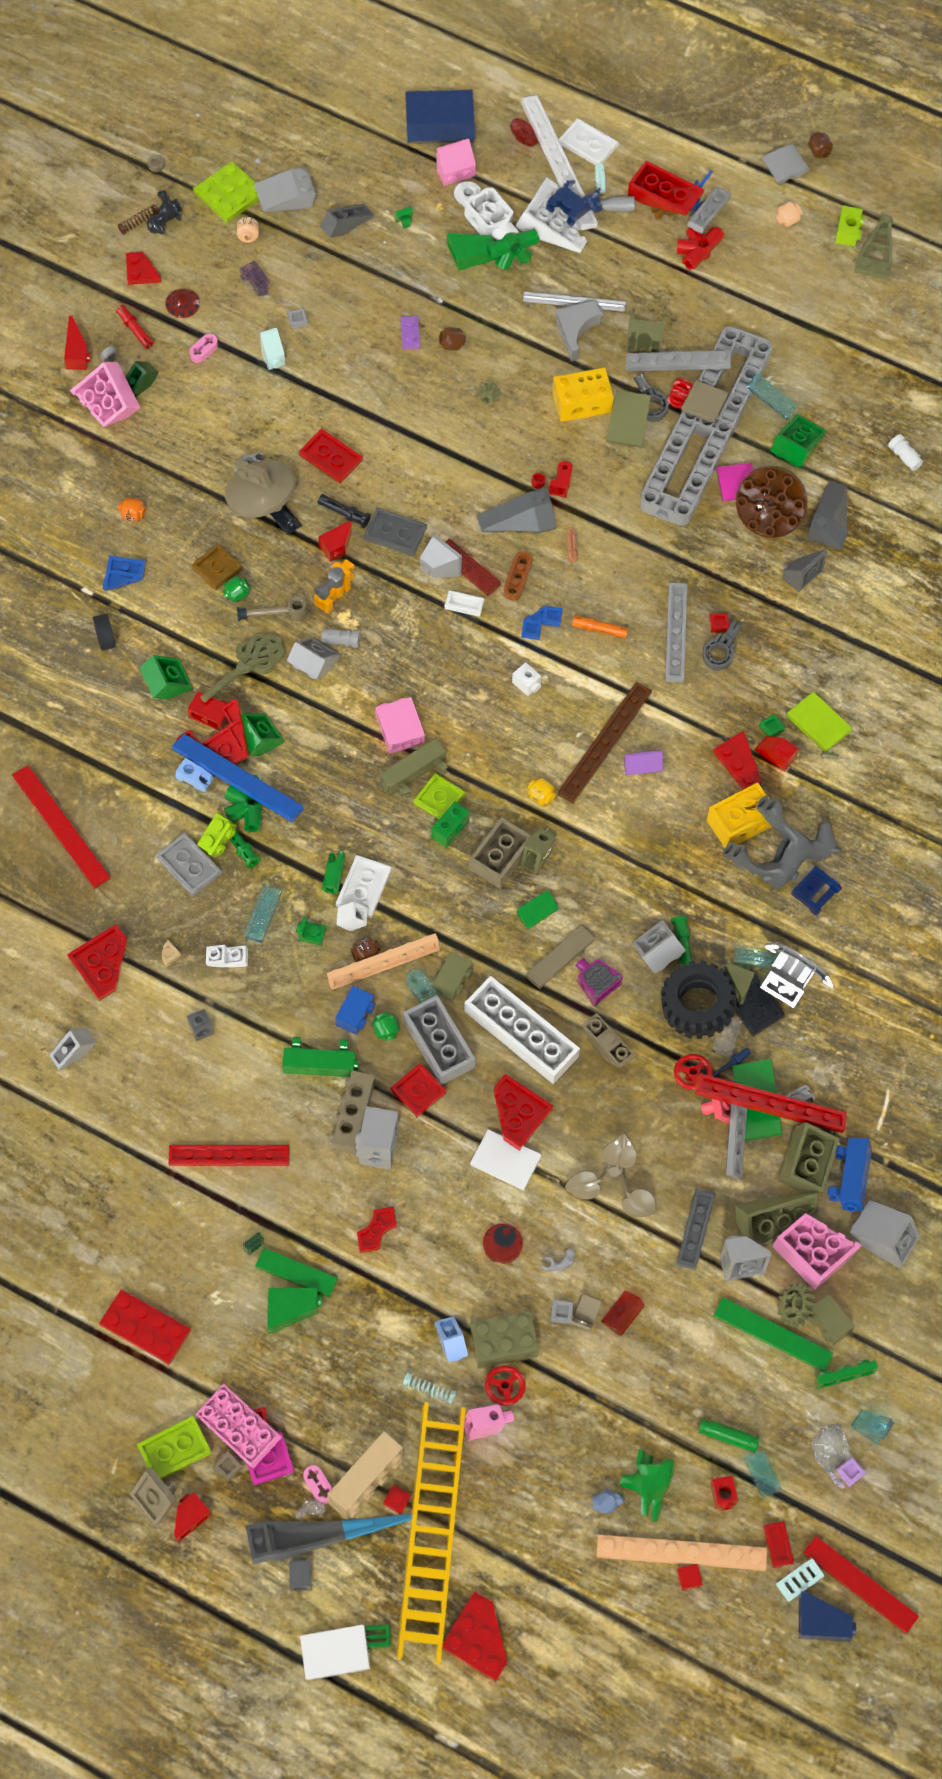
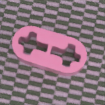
M206 334L190 348L191 360L195 363H200L210 356L218 347L217 337L213 334Z
M311 1465L304 1471V1481L318 1503L327 1504L328 1497H319L320 1490L318 1487L321 1486L324 1491L329 1490V1492L332 1490V1487L321 1469ZM309 1472L318 1473L316 1475L318 1483H315L312 1478L308 1479Z

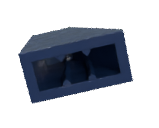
M807 1592L799 1594L798 1639L850 1642L853 1636H856V1623L853 1622V1616Z

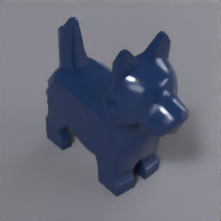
M567 180L563 187L557 189L556 193L548 199L546 209L553 213L555 208L560 207V210H563V213L569 216L566 223L573 227L575 222L588 211L599 213L603 210L599 196L601 188L581 197L571 190L576 181Z

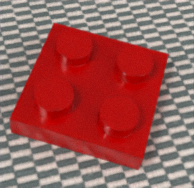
M421 1063L391 1087V1091L416 1118L447 1093L445 1088Z

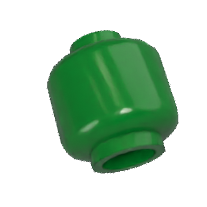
M237 575L224 583L225 590L222 592L227 600L231 599L237 603L249 595L251 587L245 577Z
M388 1011L374 1017L375 1020L372 1022V1026L378 1039H385L387 1042L397 1038L396 1034L399 1033L400 1026L394 1014H389Z

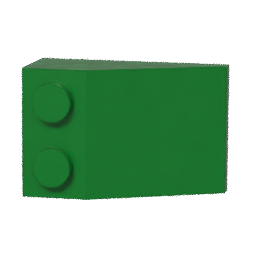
M797 414L777 434L770 452L790 462L792 466L801 468L808 461L828 431Z

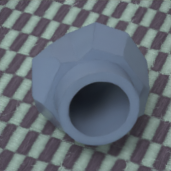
M606 1488L599 1492V1494L593 1495L595 1512L600 1511L603 1514H612L617 1506L624 1503L623 1495L612 1489Z

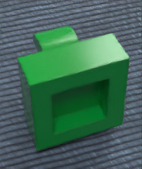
M412 207L395 211L393 217L395 223L401 222L404 229L410 227V219L414 213Z

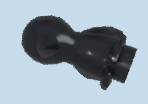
M159 191L157 193L162 203L158 214L152 213L147 220V229L150 233H160L162 235L164 234V226L168 221L174 218L181 221V205L177 199L171 201L166 191Z

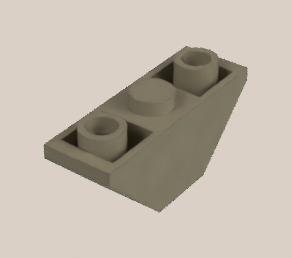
M597 1013L582 1024L591 1044L606 1062L622 1068L636 1056Z

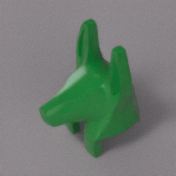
M639 1450L636 1460L638 1473L624 1474L620 1480V1487L635 1491L641 1495L642 1516L648 1517L652 1503L651 1521L657 1522L662 1509L664 1494L674 1476L675 1461L674 1459L665 1458L660 1464H653L654 1457L646 1455L644 1450Z

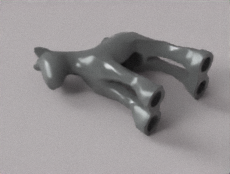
M764 796L757 803L756 810L783 837V841L778 846L774 859L765 863H755L749 858L746 847L735 842H731L725 847L723 857L752 874H756L759 877L763 876L762 882L770 884L774 889H780L790 880L794 881L799 876L797 870L806 859L825 860L832 853H839L842 849L836 846L837 843L835 842L830 822L822 821L819 824L816 839L811 840L784 819L782 804L778 799L774 798L771 800L769 796Z

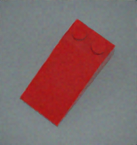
M647 160L628 183V196H634L635 201L686 216L704 193V189Z

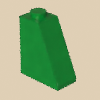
M459 233L447 234V247L458 271L497 260V257L490 259L486 250V245L494 242L492 236Z
M268 1288V1334H273L318 1314V1307H322V1295H318V1289Z

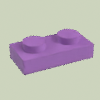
M418 316L401 317L402 350L420 349Z

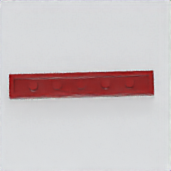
M169 1145L168 1164L169 1166H289V1145Z
M817 1536L814 1537L803 1552L807 1558H812L821 1569L903 1633L907 1634L920 1617Z

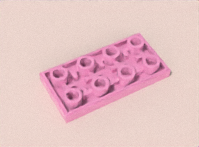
M225 1384L195 1414L253 1469L282 1438Z

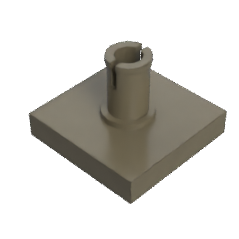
M152 1467L144 1472L130 1493L155 1526L162 1523L177 1501L173 1495L176 1491L175 1484L172 1481L164 1483Z

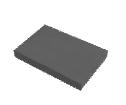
M376 508L364 534V540L414 556L425 534L427 524Z

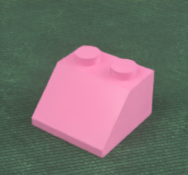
M469 139L437 148V173L444 186L476 176V164Z

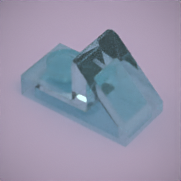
M861 1409L851 1427L872 1442L878 1444L881 1439L884 1440L894 1422L891 1418Z

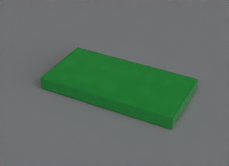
M771 1059L733 1065L735 1083L777 1094ZM747 1108L745 1141L783 1135L779 1116Z

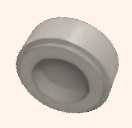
M111 345L104 349L100 358L104 362H110L116 357L118 350Z

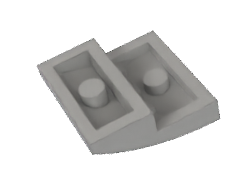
M794 144L779 148L762 157L778 185L792 177L797 179L810 171Z

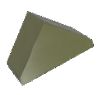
M727 963L724 970L727 976H730L733 980L736 998L739 1004L742 1005L753 981L754 972Z

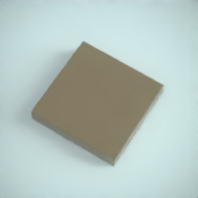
M696 380L682 406V411L715 423L729 393Z

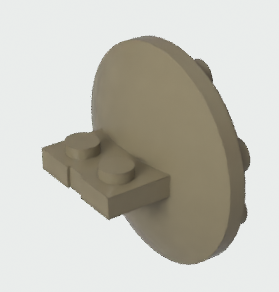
M238 459L235 462L238 471L231 477L225 489V499L229 508L239 516L254 519L280 511L282 506L293 496L295 478L291 469L280 461L260 460L248 463Z

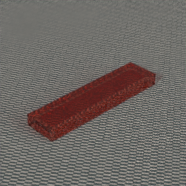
M450 538L445 541L446 544L462 555L461 574L485 595H491L501 586V582Z

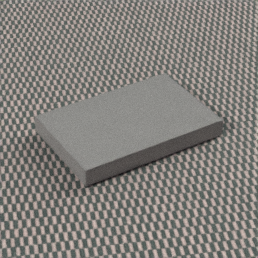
M183 833L156 854V859L192 897L222 874L217 865L186 833Z

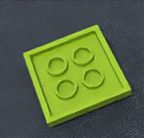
M233 161L193 188L194 193L226 223L259 201L254 187L256 182Z

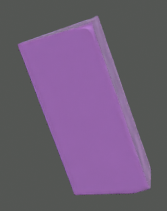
M662 751L626 754L624 758L626 775L662 771Z

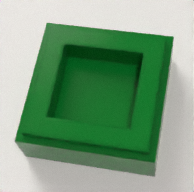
M775 714L759 723V727L766 736L775 737L785 731V726Z

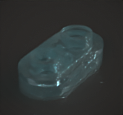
M414 969L407 973L406 985L419 1003H423L436 996L435 988L422 971ZM417 979L419 982L413 983L412 981ZM428 994L430 997L424 998L423 995Z

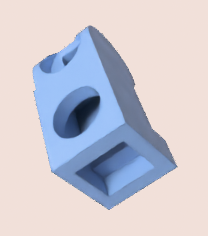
M184 758L176 770V779L181 782L184 780L203 792L207 790L214 780L209 772L187 758Z

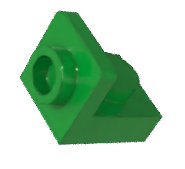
M303 916L302 922H298L296 933L299 934V941L322 946L326 926L308 922L307 917Z

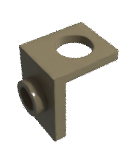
M583 1294L571 1324L590 1331L594 1325L602 1300Z

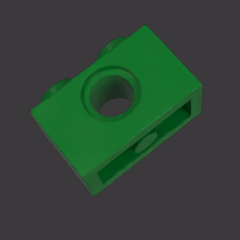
M454 801L432 827L431 838L447 848L470 822V811Z

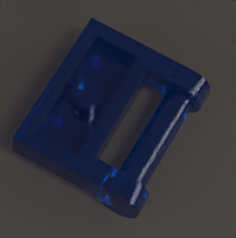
M815 866L792 890L791 895L808 907L814 915H818L821 912V908L835 893H839L842 887L819 867ZM826 884L830 887L816 903L812 901Z

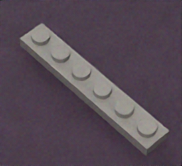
M732 350L627 353L625 367L626 371L731 369Z
M669 583L665 682L684 683L687 584Z

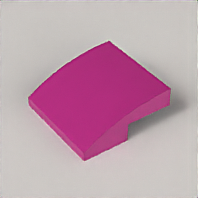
M752 463L716 467L722 501L736 500V493L740 483L753 471Z

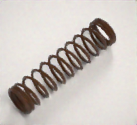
M152 204L151 207H148V209H144V211L138 213L141 215L144 222H146V219L142 215V212H144L146 218L149 219V216L147 215L145 210L148 211L149 215H152L149 211V208H151L154 214H158L159 209L155 204ZM138 214L134 215V217H131V219H127V221H124V223L118 224V229L123 235L126 234V231L129 232V229L125 225V222H127L129 228L132 230V226L129 224L128 220H130L133 225L134 222L132 221V218H134L136 224L139 226L138 221L135 219V216H137L139 222L141 224L143 223Z

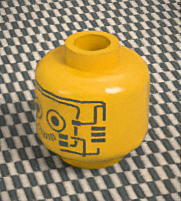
M544 778L532 780L527 787L529 789L528 797L539 806H548L556 796L555 787Z

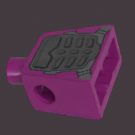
M582 958L576 964V967L581 971L577 982L594 1007L622 985L623 976L600 959L589 964Z

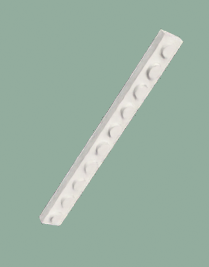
M538 96L522 98L521 105L560 187H563L567 180H575L576 182L571 190L584 197L581 186ZM588 211L577 220L580 230L596 228L598 224L592 211Z

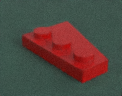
M744 731L713 749L714 755L742 790L757 782L761 785L762 780Z

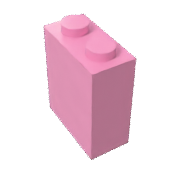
M411 697L407 699L401 698L389 704L383 703L376 707V718L389 754L425 744V734Z

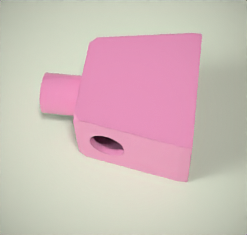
M497 1404L469 1410L464 1422L467 1441L501 1432L506 1423L514 1421L511 1409L502 1411L500 1405Z

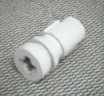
M902 434L890 441L888 447L894 451L895 455H899L900 459L912 471H915L922 465L923 461L920 455L909 446V442L906 441Z

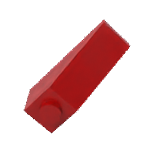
M69 315L64 355L66 369L87 370L88 363H91V352H88L87 344L73 316Z

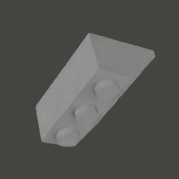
M733 1235L725 1240L720 1256L725 1281L765 1274L771 1258V1252L747 1236Z

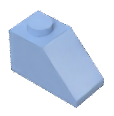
M454 1316L434 1322L448 1362L458 1361L468 1356L463 1334Z

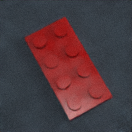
M122 1289L99 1323L104 1329L167 1365L171 1364L191 1332V1329Z

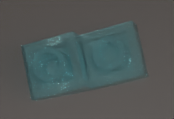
M764 1450L744 1458L762 1498L782 1490Z

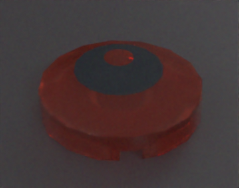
M497 1224L486 1231L483 1237V1250L491 1261L507 1264L520 1256L523 1248V1239L520 1232L514 1226Z

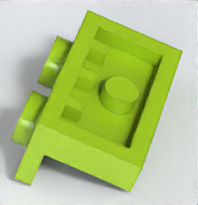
M216 813L197 845L207 851L209 855L218 857L224 852L228 839L234 836L237 825L220 813Z

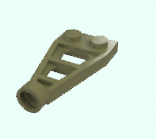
M880 216L877 227L859 254L854 273L883 280L889 279L893 263L891 234L893 218L891 216ZM876 237L886 238V245L874 243ZM872 250L882 251L884 253V260L870 258L869 254Z

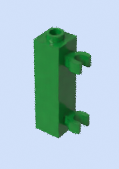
M293 1037L292 1048H284L283 1073L350 1077L352 1070L358 1071L359 1059H355V1052L348 1051V1040L340 1039L339 1051L301 1049V1037Z

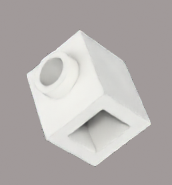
M525 662L513 673L512 683L529 696L532 692L536 693L540 689L541 675Z
M356 902L338 907L337 925L348 931L366 926L368 908Z

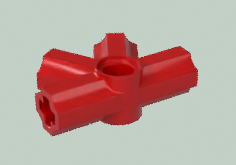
M717 226L712 227L705 235L689 228L686 231V236L689 240L678 239L677 254L686 255L682 259L685 267L690 271L694 270L703 260L710 258L711 251L724 238L721 228Z

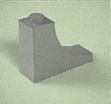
M596 300L556 310L555 321L571 361L578 360L579 349L577 343L580 337L588 329L600 324L603 312L601 306L598 307Z

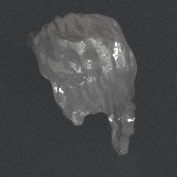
M837 1423L826 1425L825 1428L818 1431V1434L811 1441V1446L818 1464L825 1469L834 1484L844 1489L846 1488L845 1484L840 1479L835 1468L844 1459L850 1460L851 1452L849 1443L845 1438L846 1435L841 1425Z

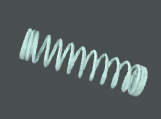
M409 1372L406 1374L403 1381L404 1386L408 1385V1387L410 1388L413 1385V1390L417 1388V1390L420 1391L422 1389V1393H425L427 1390V1395L431 1393V1396L434 1397L436 1394V1399H438L441 1396V1401H443L445 1398L446 1403L448 1402V1404L450 1405L453 1403L456 1395L455 1391L451 1392L450 1397L447 1400V1396L449 1393L448 1389L442 1399L443 1392L445 1389L444 1387L438 1396V1391L440 1388L439 1385L433 1395L435 1383L433 1384L430 1392L428 1393L431 1382L428 1383L426 1389L424 1390V1386L426 1383L425 1379L421 1388L419 1389L422 1378L419 1379L417 1385L415 1386V1381L417 1378V1376H415L412 1384L410 1385L412 1374L410 1375Z

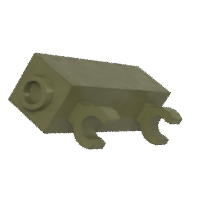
M433 739L381 772L379 782L381 788L384 791H388L390 795L399 791L403 799H407L411 796L409 793L411 790L407 785L434 768H436L441 776L448 773L446 770L448 767L445 764L446 751L436 739Z

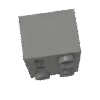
M366 1106L361 1131H357L355 1140L356 1157H359V1164L391 1170L398 1137V1112Z

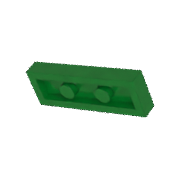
M867 1359L858 1362L857 1366L850 1367V1365H845L832 1373L830 1370L821 1372L815 1380L816 1388L819 1390L875 1374L878 1370L876 1360L870 1362Z

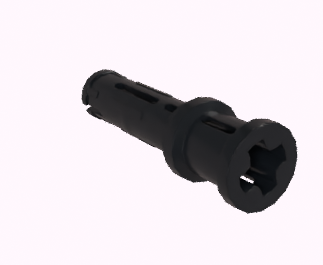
M321 494L318 499V505H322L345 516L347 521H353L363 529L367 527L371 519L370 513L365 514L359 511L357 507H349L325 494Z

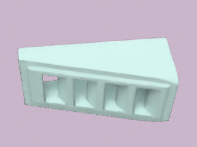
M811 1558L779 1581L776 1586L786 1600L790 1602L799 1596L801 1592L806 1591L822 1580L824 1574ZM807 1568L811 1569V1571L815 1575V1578H812ZM801 1572L808 1580V1583H805L802 1577L800 1576ZM794 1577L800 1584L801 1588H798L792 1580ZM785 1583H789V1585L794 1590V1593L791 1594V1592L786 1587Z

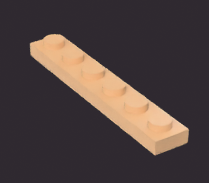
M436 933L424 936L419 940L408 942L400 947L389 949L386 952L359 962H353L340 969H334L332 972L327 973L331 990L437 952L440 950Z

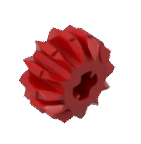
M677 378L668 396V403L675 408L682 409L693 387L692 383L684 378Z

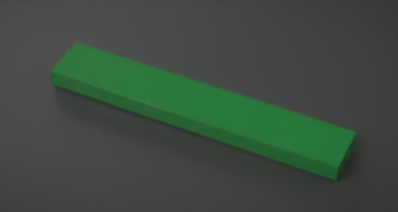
M722 1297L713 1317L822 1372L826 1370L834 1354Z

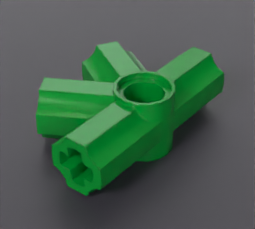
M535 228L519 234L510 232L503 239L487 244L486 250L490 259L498 257L495 262L498 267L508 270L514 258L521 264H527L531 261L533 254L527 247L538 244L540 242L539 236Z
M253 775L254 777H256V778H258L259 780L262 781V777H258L257 775ZM230 785L224 797L234 804L224 808L227 818L233 823L244 818V830L248 832L261 830L262 804Z

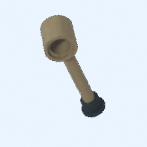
M300 596L292 597L288 602V606L249 610L237 607L238 622L241 619H247V617L289 613L292 620L302 621L308 614L306 601Z

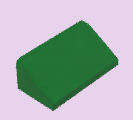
M546 890L517 910V917L527 929H530L559 910L550 892Z

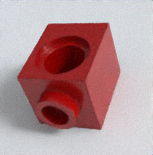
M733 1475L712 1479L710 1485L715 1508H721V1510L734 1508V1505L738 1502ZM719 1491H728L730 1497L722 1498Z

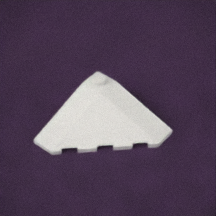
M546 178L515 227L522 232L535 228L540 240L580 253L587 240L584 236H580L578 232L580 227L577 221L571 227L566 223L569 216L563 213L560 207L555 208L553 213L546 209L548 199L560 188L558 184Z

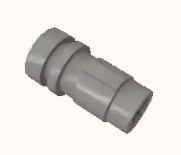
M323 628L321 641L330 645H346V647L359 648L361 632L355 629L353 631L347 629L346 631Z

